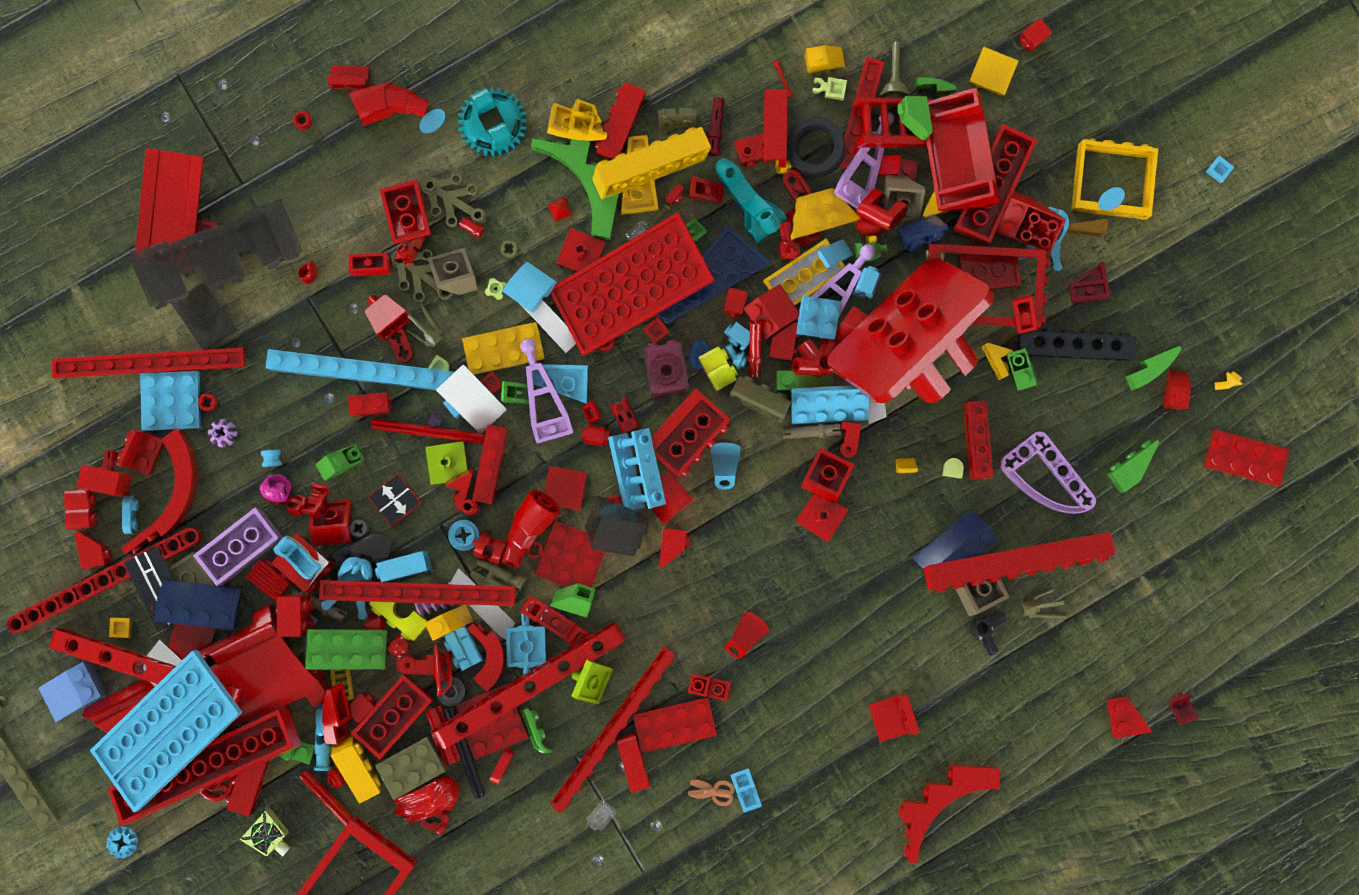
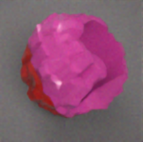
M281 474L269 475L260 485V493L264 499L270 504L274 503L275 505L285 502L292 489L290 481Z

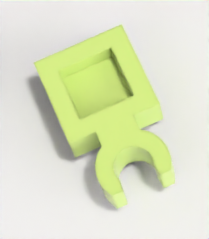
M828 77V81L824 82L821 78L814 79V83H819L821 87L813 88V93L825 92V98L844 100L847 80Z

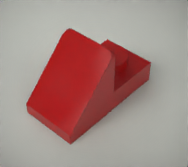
M901 155L883 156L878 176H906L915 181L918 161L901 159Z
M692 177L690 198L694 202L703 200L714 204H722L724 185Z
M1032 295L1013 299L1011 308L1014 313L1018 334L1037 330Z
M468 469L446 481V487L456 489L453 502H456L455 509L462 510L461 504L466 499L473 469Z

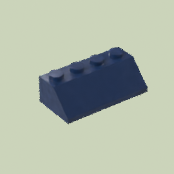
M970 510L912 559L924 572L923 567L980 556L996 543L999 538L976 513Z
M163 580L156 601L154 621L234 630L238 627L242 588Z

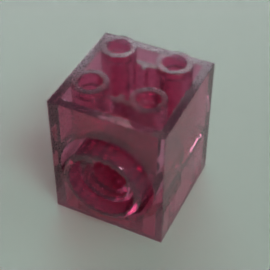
M670 340L666 341V345L658 346V343L647 344V348H643L651 398L689 392L682 342ZM669 368L672 373L669 376H664L661 371Z

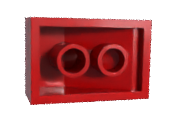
M417 180L379 189L394 245L431 235L421 186Z

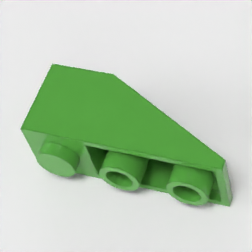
M1158 440L1146 441L1141 445V450L1138 452L1132 451L1125 456L1127 460L1123 463L1117 462L1110 467L1111 471L1107 473V476L1120 493L1128 491L1141 481L1157 449Z

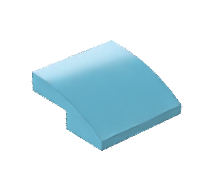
M526 262L513 275L502 292L534 313L543 297H548L557 282L529 262Z

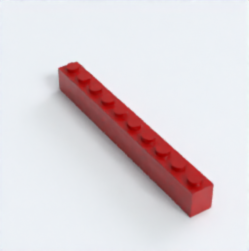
M1107 532L932 564L923 567L928 591L935 590V593L947 591V587L951 586L954 589L964 588L967 583H972V586L984 584L983 580L988 579L992 583L1001 581V577L1008 576V579L1018 578L1021 573H1026L1027 576L1038 574V570L1042 569L1046 573L1055 571L1058 566H1062V569L1074 567V563H1080V566L1092 564L1091 560L1096 559L1098 563L1109 561V557L1116 554L1111 533Z

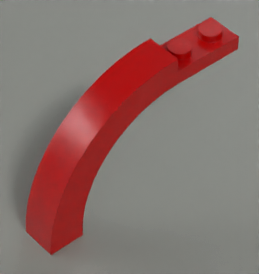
M176 428L161 439L171 456L174 466L175 482L171 500L163 514L152 525L121 548L125 554L135 555L144 549L143 545L147 542L155 541L159 537L158 534L161 537H167L183 521L192 505L197 486V464L192 446L182 429Z

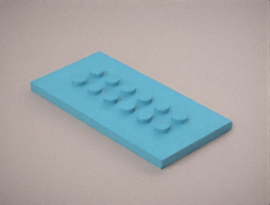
M194 650L90 751L132 811L137 812L242 713V710L200 653Z

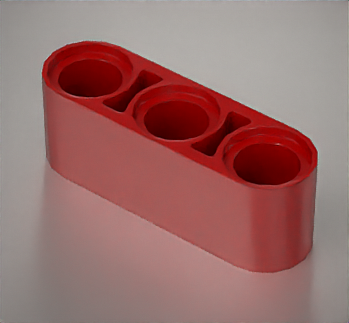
M632 733L616 738L631 793L650 788L636 734Z

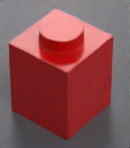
M1039 18L1019 37L1020 43L1025 49H1029L1032 52L1049 38L1052 31Z
M729 288L723 311L727 313L726 316L736 319L738 316L742 317L748 292Z
M363 692L349 705L350 715L358 724L377 705L375 703L377 701L376 698L370 693L366 694Z

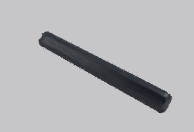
M454 706L448 707L444 711L447 720L457 715ZM461 723L457 724L456 727L458 729H462ZM465 737L456 742V746L475 799H480L485 796V792Z

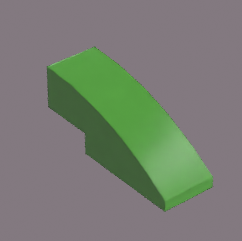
M1181 346L1140 362L1143 370L1126 376L1131 391L1149 383L1164 372L1180 353Z

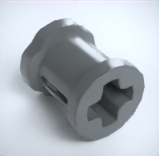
M355 520L350 525V532L356 537H365L370 533V524L365 520ZM357 525H363V532H357Z

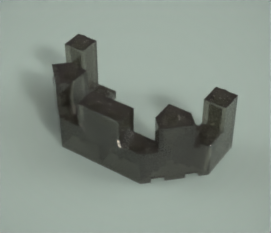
M279 199L243 212V216L171 243H168L167 240L130 253L128 257L150 308L155 307L158 310L170 303L175 302L178 305L187 301L186 298L189 297V294L181 277L182 275H185V278L197 274L196 270L199 269L207 290L212 289L213 292L224 289L223 285L231 283L232 286L242 282L241 278L245 277L236 255L240 254V257L251 254L250 250L255 249L262 268H268L269 271L278 268L279 263L285 260L290 261L300 257L299 253L302 252V248L283 202Z

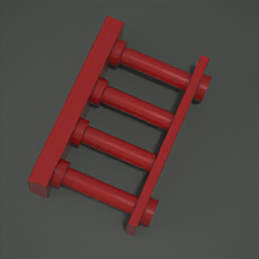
M862 95L853 103L856 107H863L864 134L856 140L857 148L928 147L926 139L921 140L916 135L909 136L907 127L901 123L899 114L900 134L892 136V133H890L888 107H898V104L904 98H871V95ZM870 107H880L882 134L880 135L872 133Z

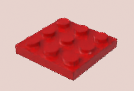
M555 521L534 575L566 587L578 583L592 588L609 541Z
M508 683L454 705L457 714L508 685ZM496 701L491 704L493 709L501 706V703ZM515 707L468 735L466 740L474 760L525 740L529 738L518 708ZM460 722L462 729H464L467 726V724L465 722Z

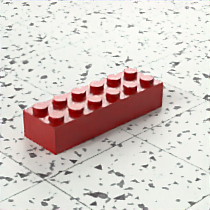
M1002 124L990 146L1000 203L979 208L962 209L952 232L985 247L991 243L1037 139Z

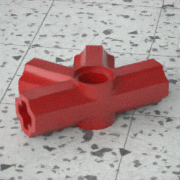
M809 338L797 349L803 357L793 359L791 366L793 373L796 375H812L816 378H820L823 375H837L827 363L830 352L837 346L835 341L823 338L817 347L812 339Z

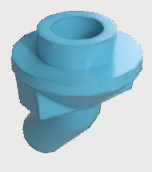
M732 344L725 346L729 357L733 360L732 364L738 370L741 367L744 368L748 361L747 353L736 354Z

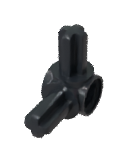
M1003 611L989 618L984 616L970 625V633L976 637L977 641L981 640L989 656L999 651L991 634H993V628L1007 621ZM978 624H982V625H983V627H984V632H983V633H980V632L978 631V629H977Z

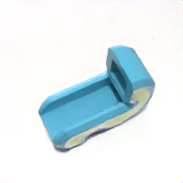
M284 536L274 547L275 554L285 558L307 580H310L321 568L319 561L314 559L302 544L290 536Z

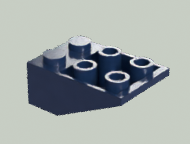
M934 214L899 226L896 232L903 252L907 250L914 252L919 250L924 244H927V246L929 244H937L938 240L948 230V226Z

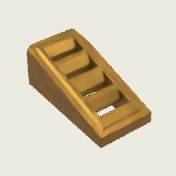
M1108 219L1069 224L1066 233L1101 238L1107 233Z

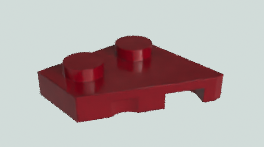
M1104 262L1069 283L1068 289L1071 304L1110 299L1111 295Z

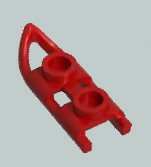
M626 396L622 397L623 401L615 405L612 402L609 403L623 434L636 428L641 430ZM627 411H629L632 418H628ZM619 415H622L624 422L621 423Z
M434 645V678L436 680L437 695L441 696L450 689L453 681L451 652L446 649V654L440 653L438 645ZM443 665H447L448 670H444ZM446 681L448 682V685L442 691L441 682Z

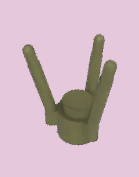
M420 302L419 306L434 331L432 329L427 330L409 314L408 318L425 334L424 338L409 329H406L405 332L424 343L427 347L435 348L443 340L441 336L443 332L437 327L423 303Z
M1053 588L1025 597V601L1021 602L1024 616H1029V618H1068L1067 615L1036 613L1040 612V608L1064 605V601L1039 604L1038 600L1034 601L1053 592Z

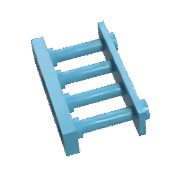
M649 428L631 432L632 438H629L628 433L608 437L625 512L645 508L644 502H647L648 509L665 505L666 501ZM633 445L635 447L637 457H633L631 446ZM637 464L639 465L641 476H637L635 467ZM640 483H643L645 495L641 494Z

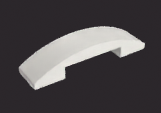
M543 300L534 313L522 306L565 353L576 345L568 327Z

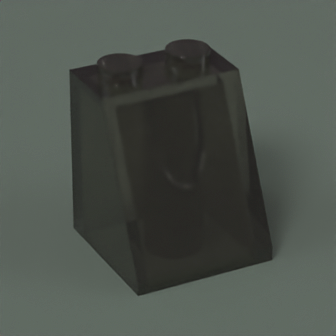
M596 496L585 525L591 549L635 556L637 549H640L642 536L647 532L648 523L645 521L642 513L601 496Z

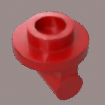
M337 766L328 772L327 780L332 787L340 788L343 784L347 783Z

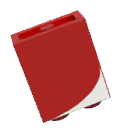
M296 533L292 538L302 544L310 552L311 556L321 564L318 572L310 580H307L285 558L279 555L273 560L272 564L303 592L311 594L320 588V580L328 577L333 572L335 563L328 560L307 542V538Z

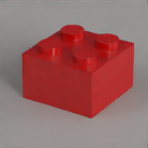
M819 448L801 488L836 504L855 464Z
M311 594L277 597V637H301L307 635V629L314 628V620L311 618L314 601L311 599Z

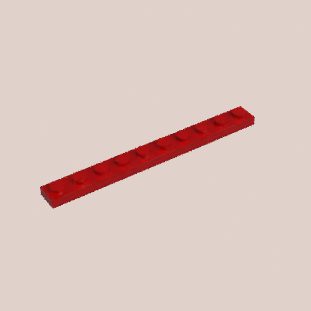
M245 348L52 359V378L244 368Z
M320 580L319 600L515 606L516 587Z
M663 646L550 803L554 810L561 813L563 809L569 806L571 798L575 793L579 792L586 777L592 774L596 763L603 759L609 745L611 746L615 742L617 734L626 727L630 716L637 712L639 704L643 698L650 694L654 683L661 679L664 669L671 665L675 654L669 648Z

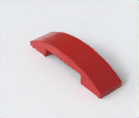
M532 595L528 597L519 610L524 615L566 640L572 646L592 635Z

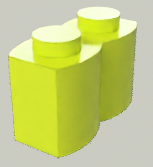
M718 346L698 357L716 392L737 381L736 376H738V373L733 365L729 366L727 362L729 357L724 348L721 350Z

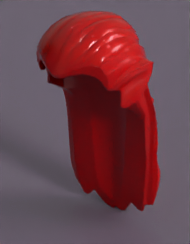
M450 776L437 778L420 789L396 798L394 800V804L397 805L395 813L397 816L403 817V820L407 821V823L413 824L430 818L445 809L452 810L459 797V786Z

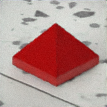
M565 197L548 204L555 222L573 215Z
M593 400L581 408L589 425L602 417L601 409Z
M370 612L363 628L383 630L386 620Z

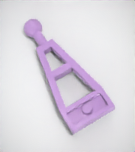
M888 111L890 126L894 122V115ZM881 124L877 132H872L874 135L882 134ZM860 148L840 177L833 194L857 209L862 200L875 188L885 148H876L873 158L867 154L870 148ZM861 161L871 166L865 190L850 180Z
M864 245L860 250L859 258L853 265L849 263L811 297L818 298L831 287L843 297L839 311L840 316L862 273L859 269L866 260H870L875 256V248L872 245ZM850 270L855 275L847 290L844 291L835 282Z
M530 338L524 339L520 347L527 354L530 366L526 367L531 426L536 443L574 433L569 414L544 366L536 361L534 354L535 342ZM538 369L547 387L534 390L532 371ZM550 392L562 416L537 423L535 396Z

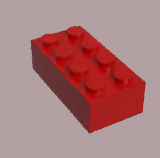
M403 674L351 734L380 760L435 698L409 674Z

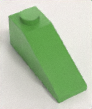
M793 371L776 372V392H791L792 388L833 386V375H823L820 378H816L812 375H796Z

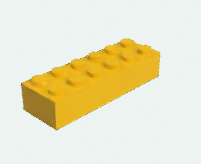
M692 127L681 135L673 134L662 142L657 140L651 143L650 146L645 148L638 147L627 155L622 153L613 160L599 162L595 168L592 180L602 200L706 160L711 146L703 128L699 127L696 129Z

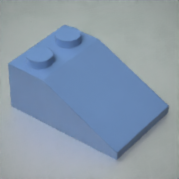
M89 661L74 666L38 688L55 722L109 695L93 663Z

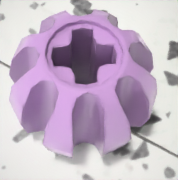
M220 419L219 423L214 421L211 424L213 429H208V435H212L210 441L213 444L218 443V447L225 448L226 443L229 446L234 443L232 439L234 436L237 437L238 432L233 431L236 426L232 422L228 423L227 419Z

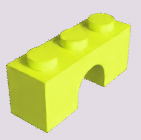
M396 602L369 603L372 606L371 610L376 615H383L387 619L386 623L394 629L396 627L402 631L401 635L408 641L411 639L413 641L417 640L426 629L425 622L429 620L424 616H420L417 610H414L407 618H403L396 612Z

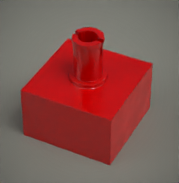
M105 450L103 464L100 468L81 465L76 488L124 497L128 496L132 474L116 471L114 466L118 452Z

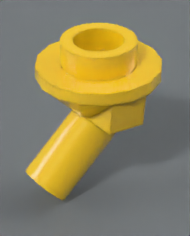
M1234 371L1226 373L1227 381L1214 383L1215 390L1228 389L1232 386L1243 384L1240 381L1242 377Z

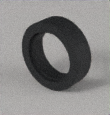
M810 117L802 120L791 130L787 139V153L793 166L800 173L809 177H823L832 173L840 166L845 156L846 146L840 129L831 120L823 117ZM820 130L830 134L834 139V150L826 161L819 164H810L800 158L798 146L801 139L807 133Z

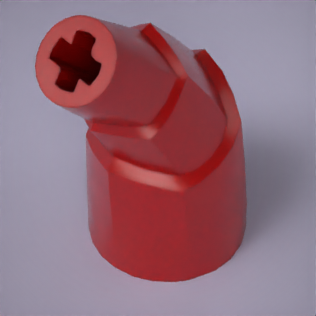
M391 82L349 92L363 127L393 116L394 113H411L424 117L430 101L416 95L415 91L393 85Z
M532 489L514 514V521L507 537V544L502 558V562L505 565L517 568L526 550L531 547L536 537L542 534L560 513L557 503L546 493Z

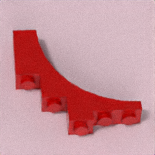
M950 764V769H947V781L949 783L926 782V787H923L922 791L925 801L902 800V805H899L898 816L901 817L904 823H909V825L905 826V837H908V845L904 846V857H907L909 863H918L919 849L924 834L932 820L943 808L955 799L968 793L984 789H999L1000 769L998 767Z

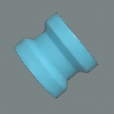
M281 450L261 451V456L264 459L262 467L281 466L282 461L279 460Z

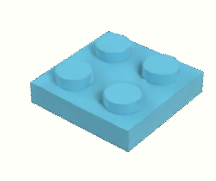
M802 295L796 334L835 339L841 301Z

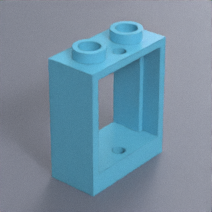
M421 551L377 563V568H375L376 576L378 579H381V582L433 570L428 551Z

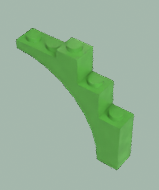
M543 137L532 138L531 147L533 151L547 154L560 161L582 183L588 194L592 209L591 236L611 241L619 193L601 200L592 180L598 163L592 162L590 165L588 164L591 149L590 142L571 139L570 145H567L564 141H556L554 143L549 142V139Z

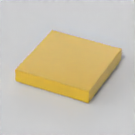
M983 47L969 83L1004 97L1018 60Z

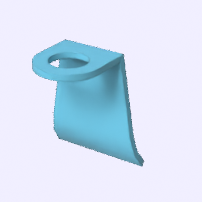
M728 442L715 443L710 449L715 486L719 489L727 490L735 485L741 449L737 444ZM722 480H728L730 484L724 486L721 485L719 482Z

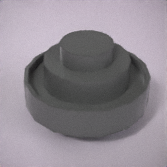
M453 677L450 689L441 696L437 695L439 701L448 706L460 703L466 693L465 685L459 678ZM441 682L442 691L446 688L448 682Z

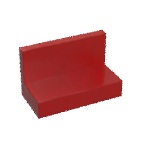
M331 66V76H327V84L331 89L358 90L369 87V67Z

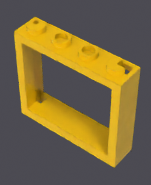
M1094 138L1082 140L1077 148L1071 211L1144 220L1150 218L1153 208L1158 148H1152V146L1147 144L1133 146L1134 144L1130 142L1115 144V141L1112 140L1097 142ZM1085 151L1147 158L1142 207L1119 205L1112 210H1102L1098 202L1080 200Z

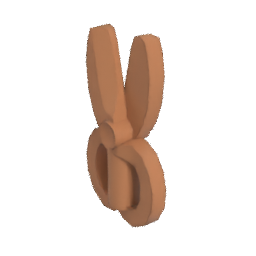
M702 780L690 781L692 786L702 789L689 791L688 795L691 797L704 799L712 796L713 801L719 806H728L733 802L732 794L735 788L729 781L720 780L715 783L714 787ZM720 785H726L730 788V790L719 789L718 787ZM716 796L729 799L727 801H719Z

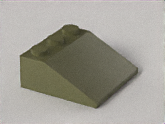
M744 375L743 378L739 376L729 399L781 423L791 404V401L788 400L789 397L780 392L778 395L771 392V388L764 384H761V386L754 384L755 380Z

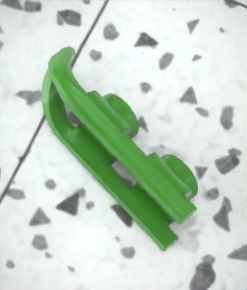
M529 708L520 710L535 749L541 753H551L553 750L546 748L541 742L545 739V733L542 728H537L536 721L539 719L537 712L534 709L530 711Z

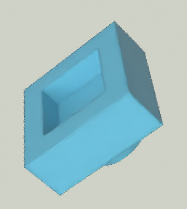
M1219 155L1206 170V173L1219 183H1222L1234 166Z

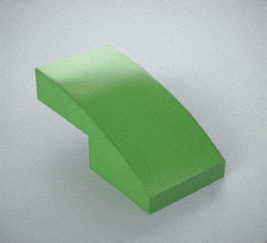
M917 77L915 81V90L934 89V96H948L956 91L955 85L940 79Z

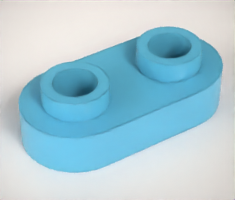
M124 496L122 529L124 534H134L135 530H138L139 527L138 519H136L139 502L134 496Z

